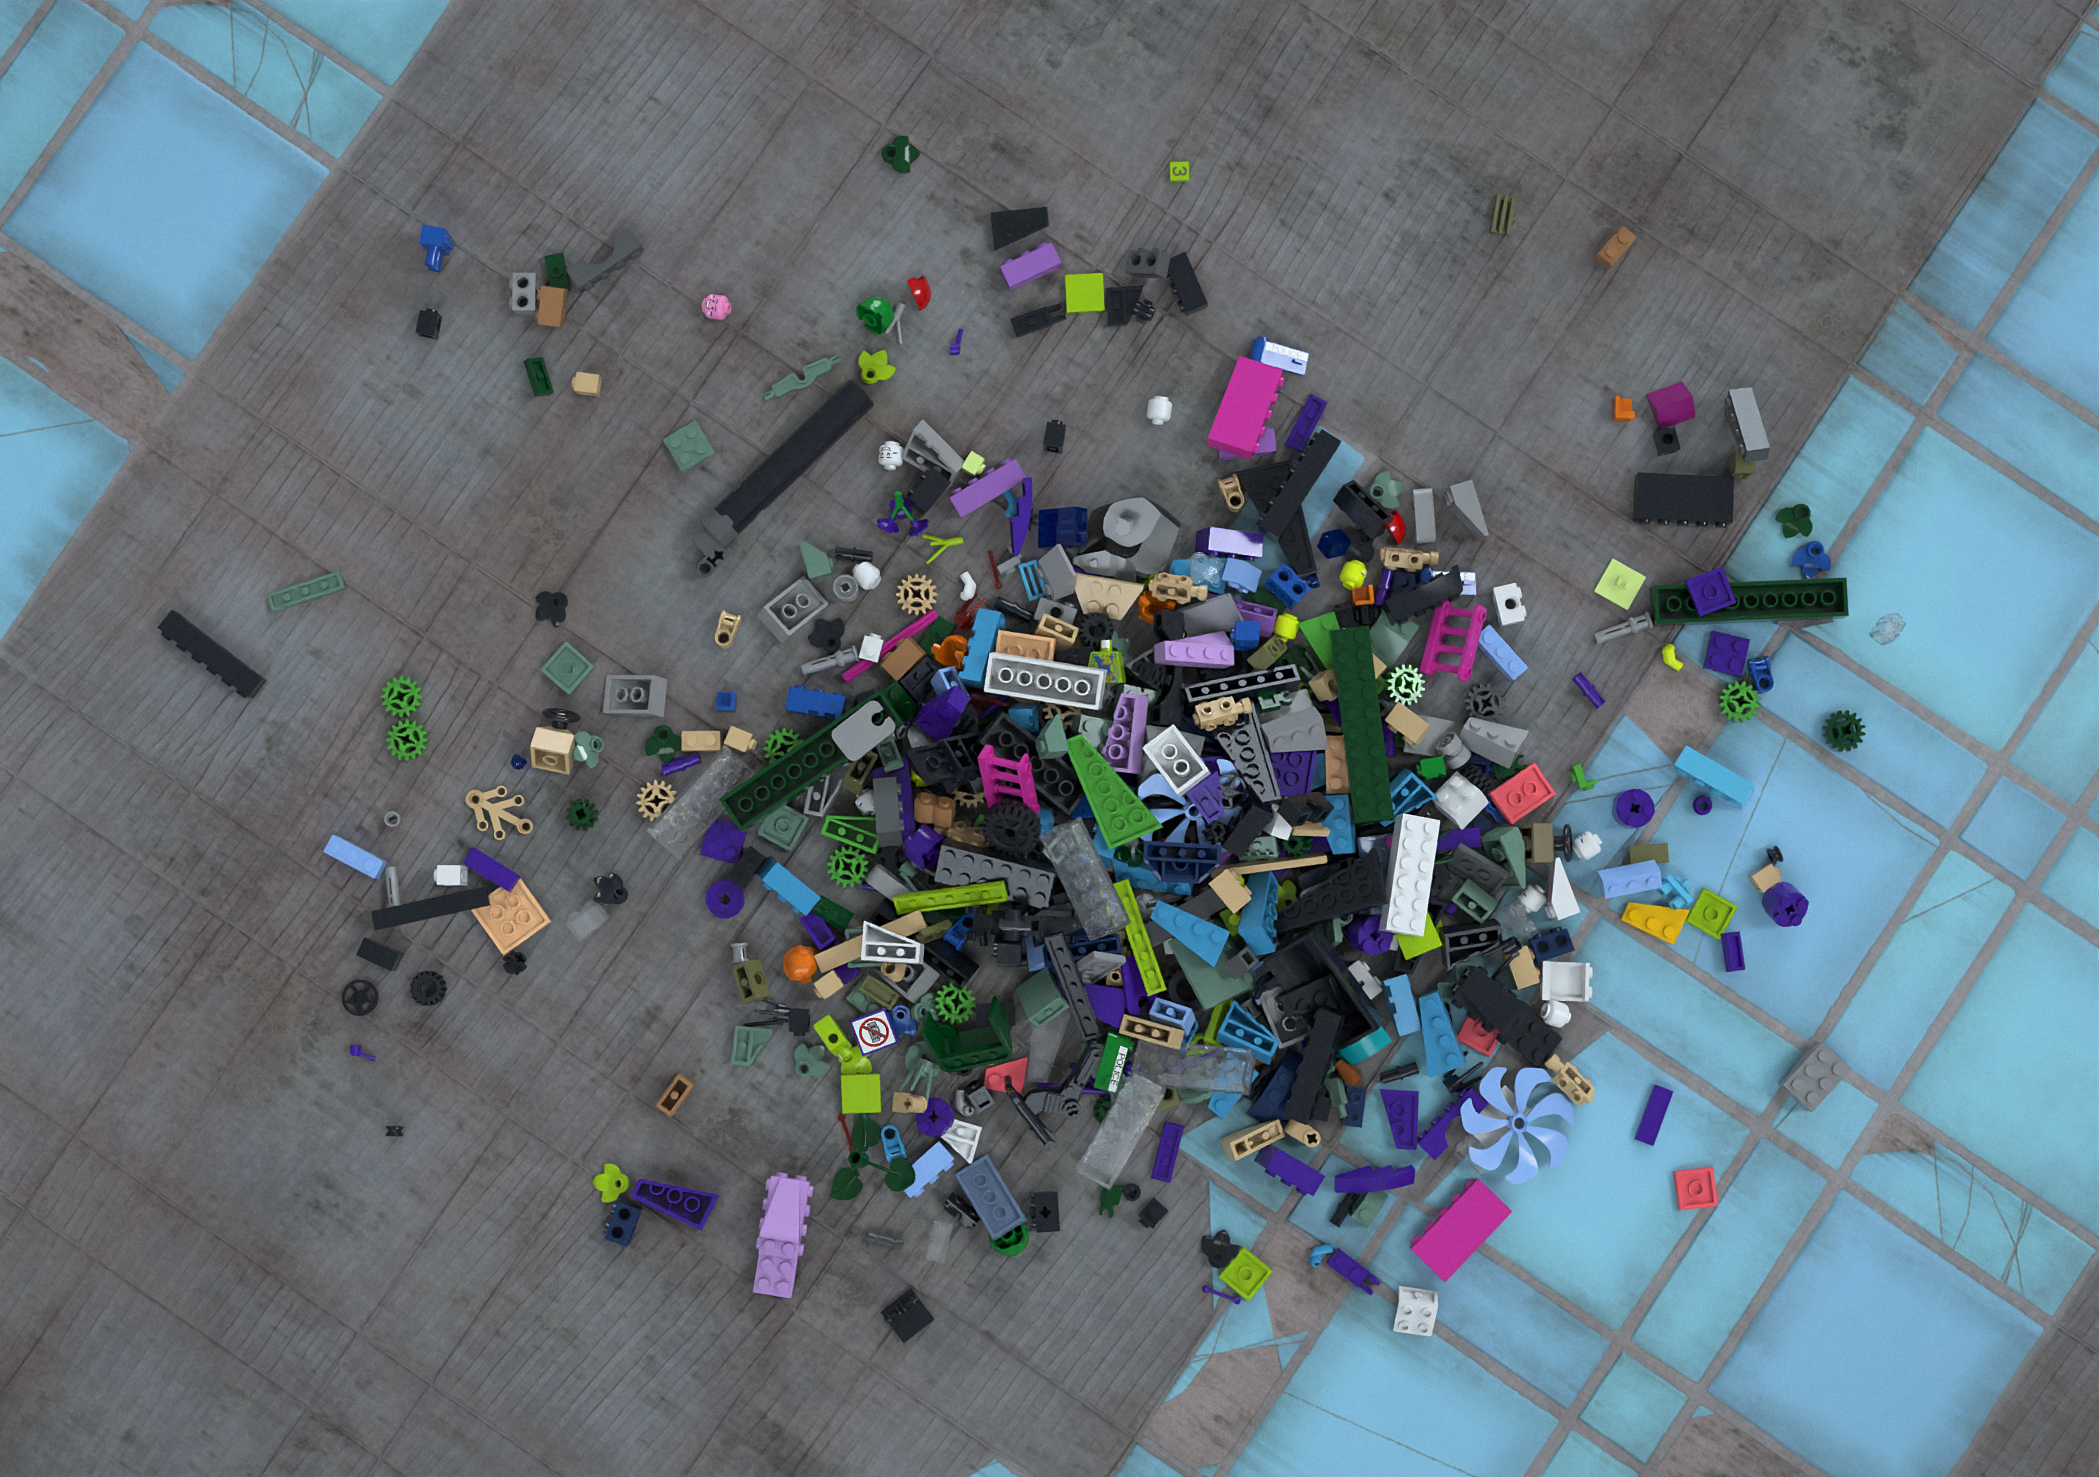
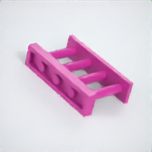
M1446 601L1442 603L1443 606L1434 611L1419 672L1431 677H1435L1436 671L1457 674V679L1468 683L1469 678L1472 676V666L1483 622L1486 620L1487 609L1479 604H1475L1473 611L1453 608V603ZM1454 615L1471 618L1469 629L1448 626L1449 617ZM1453 634L1467 637L1464 648L1444 645L1445 635ZM1440 653L1462 655L1460 666L1438 663Z
M985 745L978 756V763L988 810L993 804H998L999 801L1004 803L1005 800H1010L1003 796V793L1022 797L1023 804H1025L1024 808L1026 809L1029 806L1032 809L1031 813L1035 812L1038 815L1040 805L1037 801L1029 755L1024 754L1020 762L996 757L993 746ZM997 765L1015 769L1018 775L1001 772ZM1000 779L1018 783L1021 789L1002 785Z

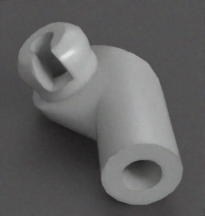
M956 1090L955 1108L963 1116L967 1117L974 1113V1108L965 1101V1090Z

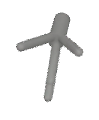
M898 303L894 312L893 322L886 330V334H889L896 323L899 344H902L900 318L905 309L903 303Z

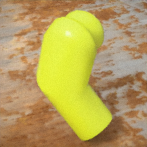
M1670 643L1666 644L1662 649L1663 661L1679 672L1684 663L1675 659V646Z

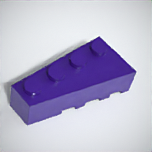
M907 758L902 759L904 767L886 773L884 766L872 770L874 779L896 777L897 783H901L902 795H899V801L903 803V813H900V818L904 819L905 831H902L903 843L907 837L913 836L917 832L916 820H914L910 765Z
M639 1179L631 1197L702 1231L719 1195Z

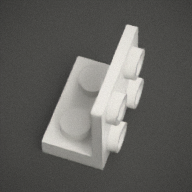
M1399 1286L1398 1306L1393 1331L1432 1336L1438 1309V1292Z

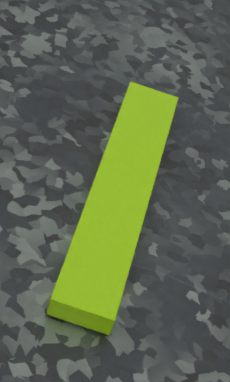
M1129 879L1111 884L1110 887L1148 996L1167 990Z
M1004 881L896 894L892 899L897 915L909 914L919 909L921 912L1005 902L1008 900V894Z

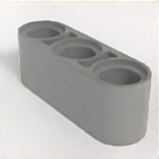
M1432 488L1412 489L1415 543H1435L1436 531Z
M879 864L875 865L865 879L868 884L891 901H893L892 898L896 894L913 892L909 885Z

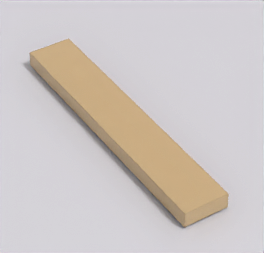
M1325 852L1301 855L1296 858L1295 856L1275 858L1274 860H1258L1221 865L1210 875L1212 878H1216L1225 869L1229 872L1233 870L1237 875L1324 864L1327 862V856Z
M919 909L880 927L907 937L926 928L927 924ZM863 934L814 955L821 973L861 957Z

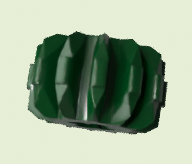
M579 798L577 799L578 805L571 802L570 804L573 809H566L567 812L571 813V815L566 816V819H573L569 825L574 826L576 824L575 830L579 831L582 825L583 831H587V824L593 828L594 824L591 821H598V818L593 817V815L598 814L599 811L592 810L596 805L595 803L589 805V799H585L583 803L582 799ZM584 809V813L587 815L585 818L582 817V820H580L581 817L578 815L579 811L583 812L582 810Z
M1290 833L1288 840H1280V844L1285 846L1282 851L1288 850V856L1294 854L1295 858L1306 855L1313 846L1310 843L1313 841V838L1309 836H1294Z

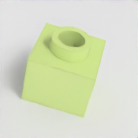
M971 451L962 465V470L975 478L977 474L981 475L986 467L984 465L985 459Z

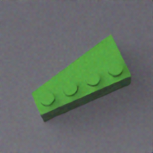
M1331 612L1297 623L1299 632L1323 669H1332L1334 671L1329 632L1330 630L1340 629L1335 613Z

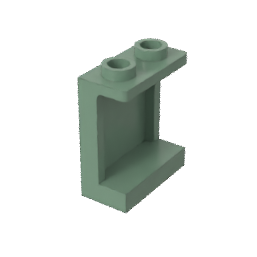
M1047 967L1016 988L1028 1020L1038 1029L1070 1007L1068 1001L1060 994L1055 982L1057 980L1056 975Z

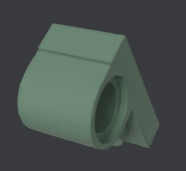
M893 737L884 739L876 746L886 773L904 767Z
M1352 914L1324 922L1325 936L1333 947L1342 942L1343 933L1341 928L1352 921Z

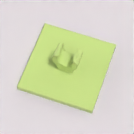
M1612 558L1594 592L1628 610L1646 577Z

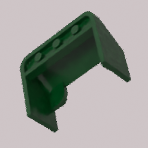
M997 996L992 998L988 1015L991 1026L957 1033L956 1029L950 1024L942 1023L937 1025L930 1011H926L920 1033L943 1071L952 1073L1005 1062L1012 1056L1013 1048L1009 1019Z

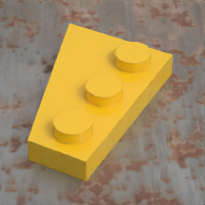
M1628 902L1620 920L1674 945L1690 910L1677 909L1674 911L1670 907Z

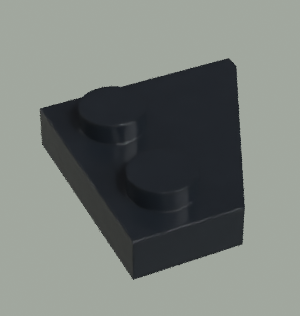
M924 656L898 682L916 704H918L920 698H922L924 703L928 692L930 693L933 687L930 681L938 671V668L928 656Z

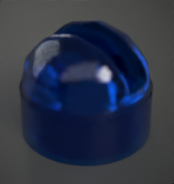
M1316 572L1306 577L1305 581H1310L1308 586L1311 589L1320 587Z
M514 754L511 759V766L514 769L520 770L525 767L528 761Z

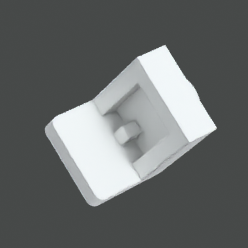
M870 633L869 636H864L859 658L878 663L882 645L884 644V640H881L880 635Z

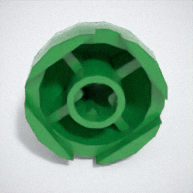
M877 296L868 297L856 307L857 317L859 320L863 318L867 323L864 326L872 333L877 335L885 333L888 326L893 322L894 313L892 305L886 299Z
M1022 1223L995 1241L989 1234V1241L994 1250L999 1254L1013 1257L1022 1253L1027 1247L1029 1232L1025 1224Z

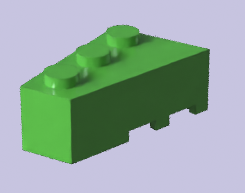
M826 817L820 834L875 855L877 854L879 842L875 817Z

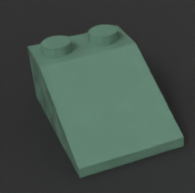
M1384 610L1369 632L1370 639L1377 646V654L1386 656L1384 664L1387 668L1382 673V675L1386 676L1419 626L1410 620L1400 626L1398 624L1391 626Z
M1495 827L1480 836L1481 845L1487 859L1510 872L1509 877L1500 887L1501 890L1526 888L1525 843L1518 827Z

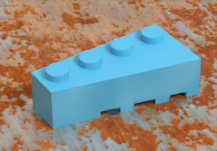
M1688 746L1684 748L1674 764V769H1676L1678 775L1684 778L1689 777L1697 786L1705 787L1710 793L1724 799L1741 811L1754 792L1753 783Z

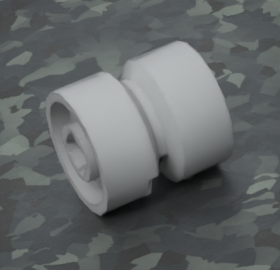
M841 575L835 579L833 590L840 601L849 603L858 597L859 586L852 576Z
M1455 732L1447 733L1435 745L1436 750L1444 757V760L1452 769L1465 764L1471 756V752L1462 744V741Z

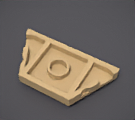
M1076 573L1075 591L1083 614L1101 612L1111 619L1122 620L1145 587V584Z

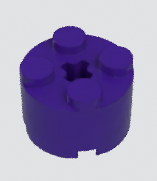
M1630 789L1620 793L1614 799L1612 806V815L1615 821L1620 826L1626 828H1638L1646 825L1655 813L1652 798L1641 789ZM1631 805L1636 806L1635 812H1630Z
M924 823L913 836L906 838L904 842L906 846L905 856L922 870H925L924 868L931 869L938 863L941 845L946 838Z
M1779 882L1774 888H1769L1762 898V907L1766 914L1779 926H1799L1808 910L1809 901L1788 882Z
M1360 914L1348 925L1347 939L1356 951L1378 955L1389 950L1392 933L1379 930L1380 916Z

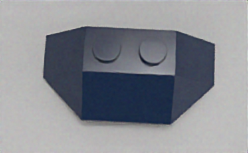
M1143 841V862L1160 882L1199 884L1221 865V845Z
M1100 925L1084 927L1065 935L1075 936V943H1068L1075 963L1093 951L1122 955L1120 936ZM1045 945L1042 948L1045 967L1055 969L1048 948Z
M1288 1048L1265 1083V1087L1261 1089L1246 1113L1261 1123L1277 1118L1279 1120L1290 1119L1285 1117L1287 1111L1285 1110V1104L1291 1098L1292 1092H1290V1089L1298 1076L1296 1070L1304 1057Z

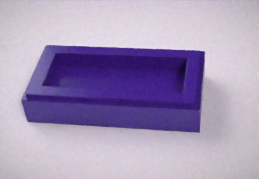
M1740 931L1721 934L1726 972L1745 970Z

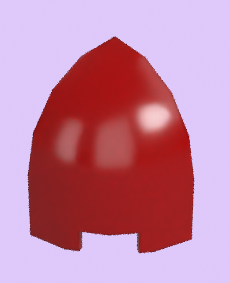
M923 275L918 279L916 277L908 279L907 284L921 311L930 302V286Z
M1395 510L1393 513H1390L1394 519L1387 530L1398 546L1406 535V526L1398 511Z

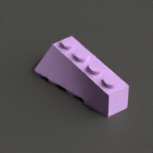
M1219 631L1155 644L1154 660L1155 664L1225 669L1234 665V646L1226 633Z
M1125 693L1120 695L1113 716L1114 721L1112 727L1109 728L1107 734L1109 736L1101 752L1102 757L1115 772L1141 774L1142 747L1144 746L1149 696Z

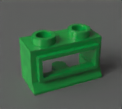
M1443 756L1419 760L1413 766L1414 774L1419 779L1421 778L1422 781L1437 777L1442 778L1446 775Z

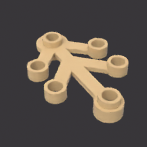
M498 786L496 789L484 793L479 790L469 791L465 799L466 804L474 809L478 821L477 828L480 831H487L490 826L489 822L484 818L482 808L489 811L494 828V837L497 840H504L506 838V832L502 829L499 817L516 825L518 831L522 834H529L533 831L534 825L531 820L519 819L503 810L512 806H523L525 803L523 796L515 795L511 799L491 804L486 800L496 796L502 798L507 796L508 789L505 786ZM500 788L505 789V793L503 795L499 794ZM474 796L479 797V801L477 803L473 802ZM517 797H520L522 799V802L520 804H516L515 802ZM482 822L486 823V828L484 829L480 828ZM525 823L529 824L528 830L523 829ZM498 831L503 832V836L501 838L497 837Z

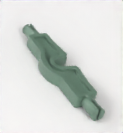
M837 354L828 360L824 357L817 362L806 365L802 368L805 375L804 380L800 381L795 373H791L781 381L773 384V389L762 395L767 401L775 396L781 398L794 390H804L810 387L816 378L831 371V366L839 363L841 359Z
M1334 1054L1324 1085L1329 1090L1333 1107H1337L1340 1118H1345L1348 1116L1345 1104L1348 1101L1343 1079L1340 1077L1333 1078L1332 1076L1333 1072L1337 1070L1334 1067L1337 1063Z

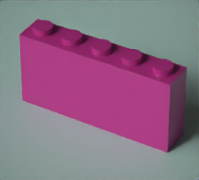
M1239 356L1208 436L1209 447L1250 460L1253 454L1258 453L1260 443H1258L1259 438L1264 437L1266 431L1265 422L1270 421L1273 410H1270L1272 404L1276 405L1279 394L1277 390L1282 388L1285 377H1282L1283 369Z
M1472 1178L1465 1183V1189L1462 1193H1456L1450 1200L1452 1203L1447 1208L1444 1206L1437 1213L1439 1217L1434 1222L1430 1221L1423 1228L1425 1230L1421 1236L1416 1235L1410 1242L1411 1246L1409 1248L1444 1282L1459 1269L1512 1213L1478 1178L1474 1180Z

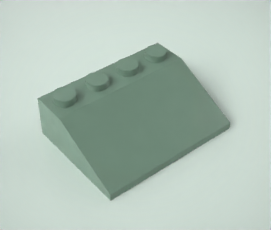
M1220 917L1208 921L1227 930ZM1230 934L1215 967L1208 964L1178 939L1173 938L1168 941L1204 1011L1238 997L1255 987L1256 982L1250 971L1234 980L1223 965L1238 952Z

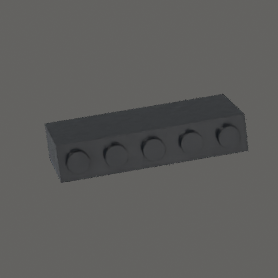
M1638 472L1635 475L1633 521H1639V524L1658 522V525H1669L1672 522L1677 523V526H1689V523H1693L1697 527H1708V524H1714L1716 528H1727V525L1733 523L1734 477Z

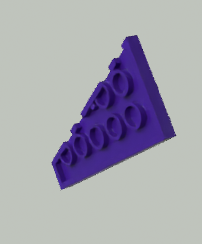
M1267 750L1280 795L1287 797L1310 793L1317 750L1273 753ZM1226 756L1202 758L1210 773L1217 770L1218 775H1220V770L1216 760L1224 759L1229 761ZM1239 782V788H1243L1241 782Z

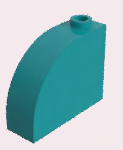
M1379 1025L1380 1028L1377 1031L1336 1051L1334 1054L1338 1060L1343 1058L1353 1065L1377 1053L1392 1042L1382 1026Z

